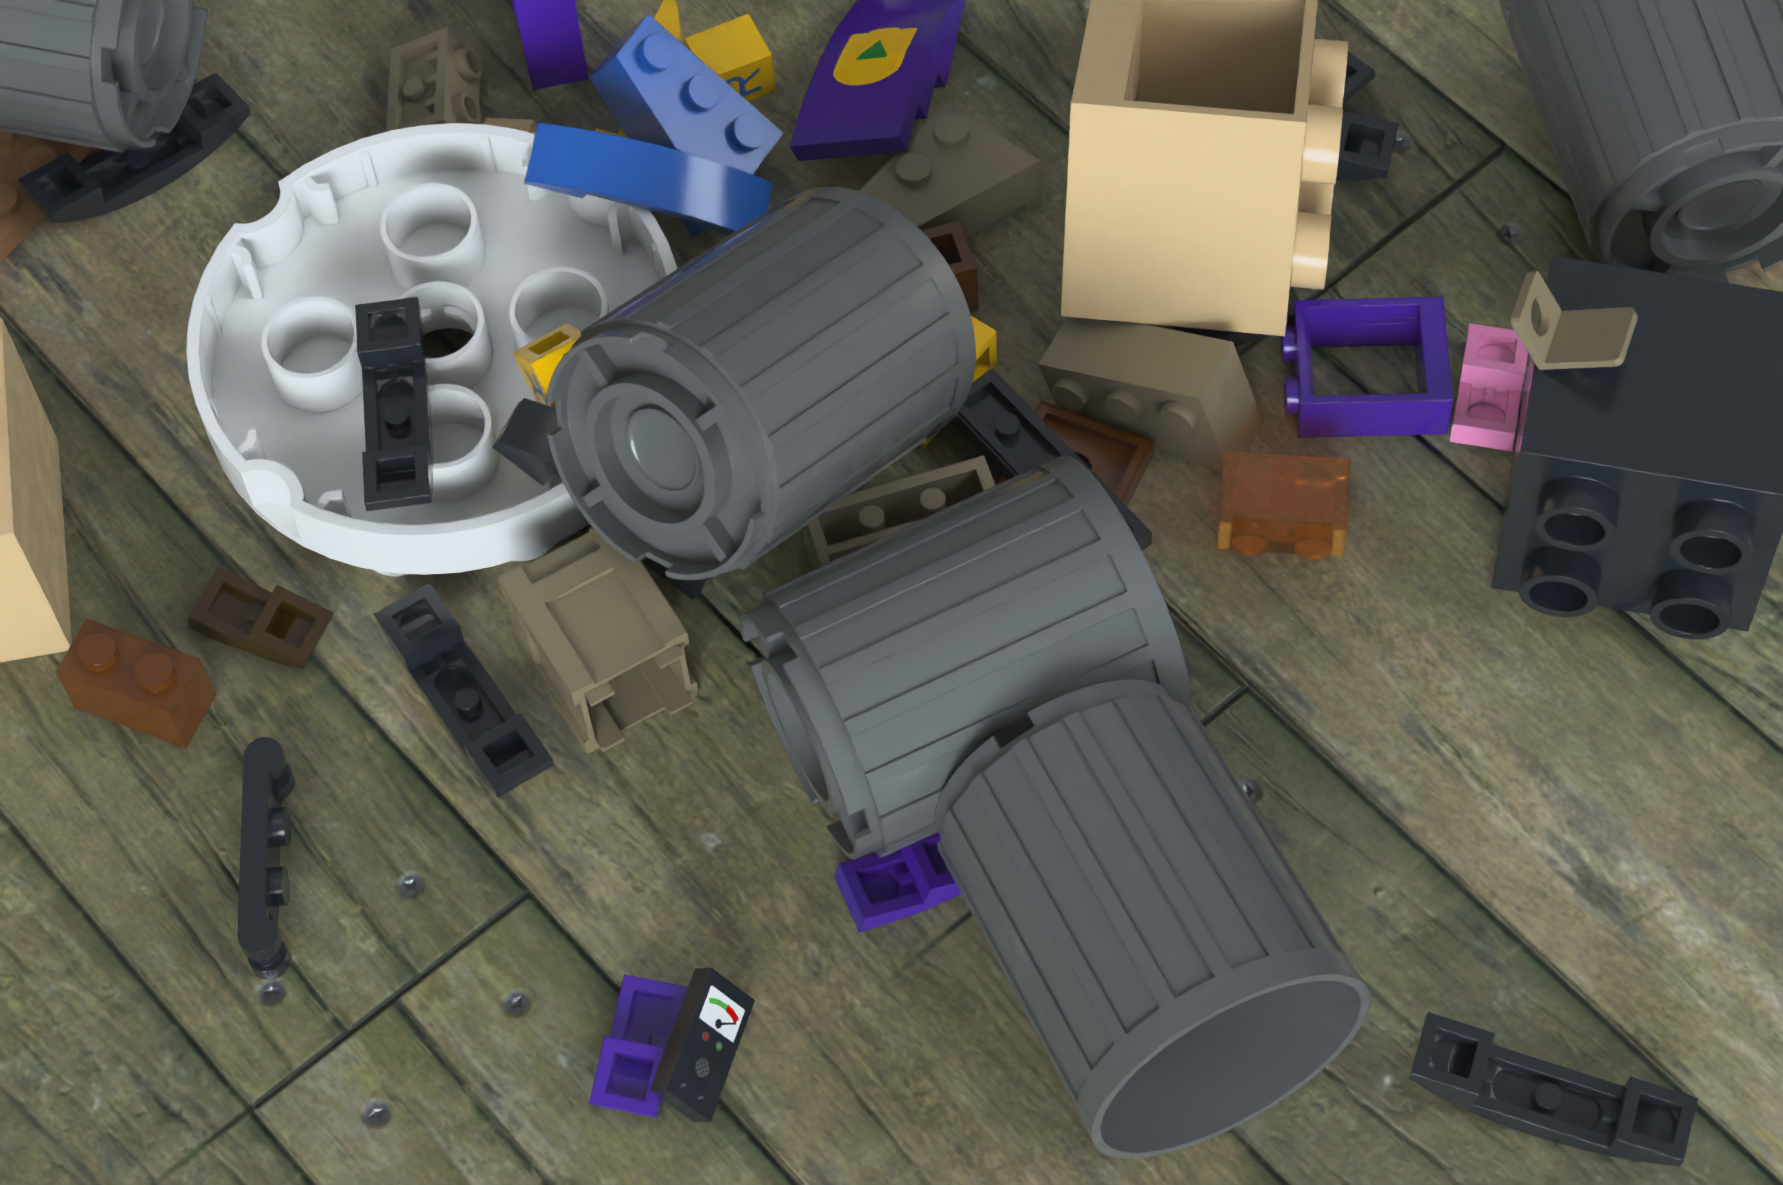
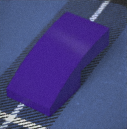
M938 832L884 857H879L876 853L838 864L834 878L858 932L906 918L961 894L938 851L937 842L941 840Z
M624 975L610 1037L604 1036L589 1101L590 1105L658 1118L664 1101L649 1090L688 989L687 986Z

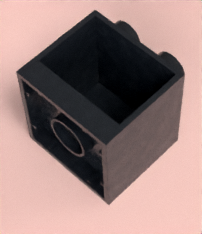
M1552 256L1546 285L1562 311L1632 307L1638 315V319L1624 362L1620 366L1539 370L1533 359L1530 358L1521 401L1491 588L1519 592L1521 600L1527 606L1551 616H1581L1591 612L1596 606L1650 615L1652 623L1661 631L1685 639L1713 638L1721 635L1728 628L1748 632L1783 533V292ZM1541 313L1539 315L1536 334L1538 333L1540 328Z

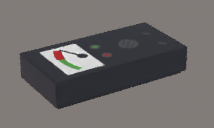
M712 967L695 968L649 1091L693 1122H711L755 1000Z

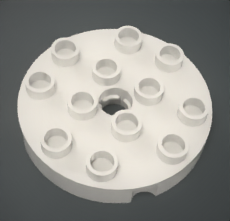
M446 123L391 130L351 142L304 164L278 182L280 197L278 203L268 215L255 222L233 224L207 264L193 299L188 322L186 346L189 381L195 404L223 471L249 506L280 533L303 547L330 559L360 568L371 569L386 576L460 573L493 567L510 561H528L545 554L554 544L583 529L589 523L579 511L559 478L554 476L542 486L492 448L517 404L523 398L535 401L512 352L566 323L582 331L675 271L677 265L669 243L652 213L648 209L591 195H586L582 199L523 184L534 134L518 129L487 124ZM418 297L423 335L438 329L455 328L467 331L473 336L463 348L453 354L440 358H426L433 440L432 503L366 511L362 452H366L362 368L357 353L355 305Z

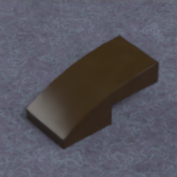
M218 566L189 615L187 627L226 645L261 658L304 669L331 622L334 613L279 585H276L273 592H270Z

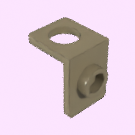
M1533 271L1527 272L1511 316V325L1539 370L1617 367L1624 362L1638 315L1632 307L1562 311L1540 273ZM1535 299L1539 304L1541 323L1537 334L1534 331L1531 320V309Z

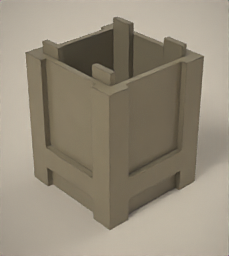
M593 527L589 528V532L543 557L523 567L518 565L497 576L500 590L512 607L516 626L511 628L514 641L586 755L598 748L605 752L625 741L622 732L664 709L671 716L693 704L691 698L697 696L699 692L697 682L687 667L684 647L689 645V639L686 629L642 562L639 561L635 564L606 542Z

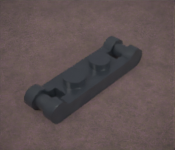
M268 737L258 738L249 743L243 756L237 936L238 942L247 956L248 963L255 975L261 979L272 980L285 974L291 961L287 947L281 940L278 930L279 906H288L290 897L287 868L280 866V847L289 846L291 842L289 810L287 807H282V800L293 791L295 780L291 768L286 763V757L278 741Z

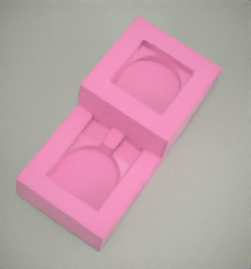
M1469 323L1450 442L1512 452L1528 351L1515 330Z

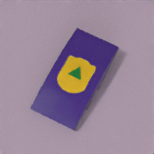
M857 0L835 29L818 61L804 96L789 146L797 160L807 161L908 151L914 121L927 119L934 88L946 87L965 0Z

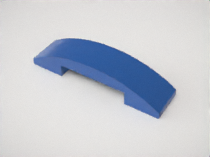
M537 123L523 183L582 199L586 195H591L701 223V229L725 235H731L767 211L773 185L772 182L748 172L679 150L622 136L546 123Z

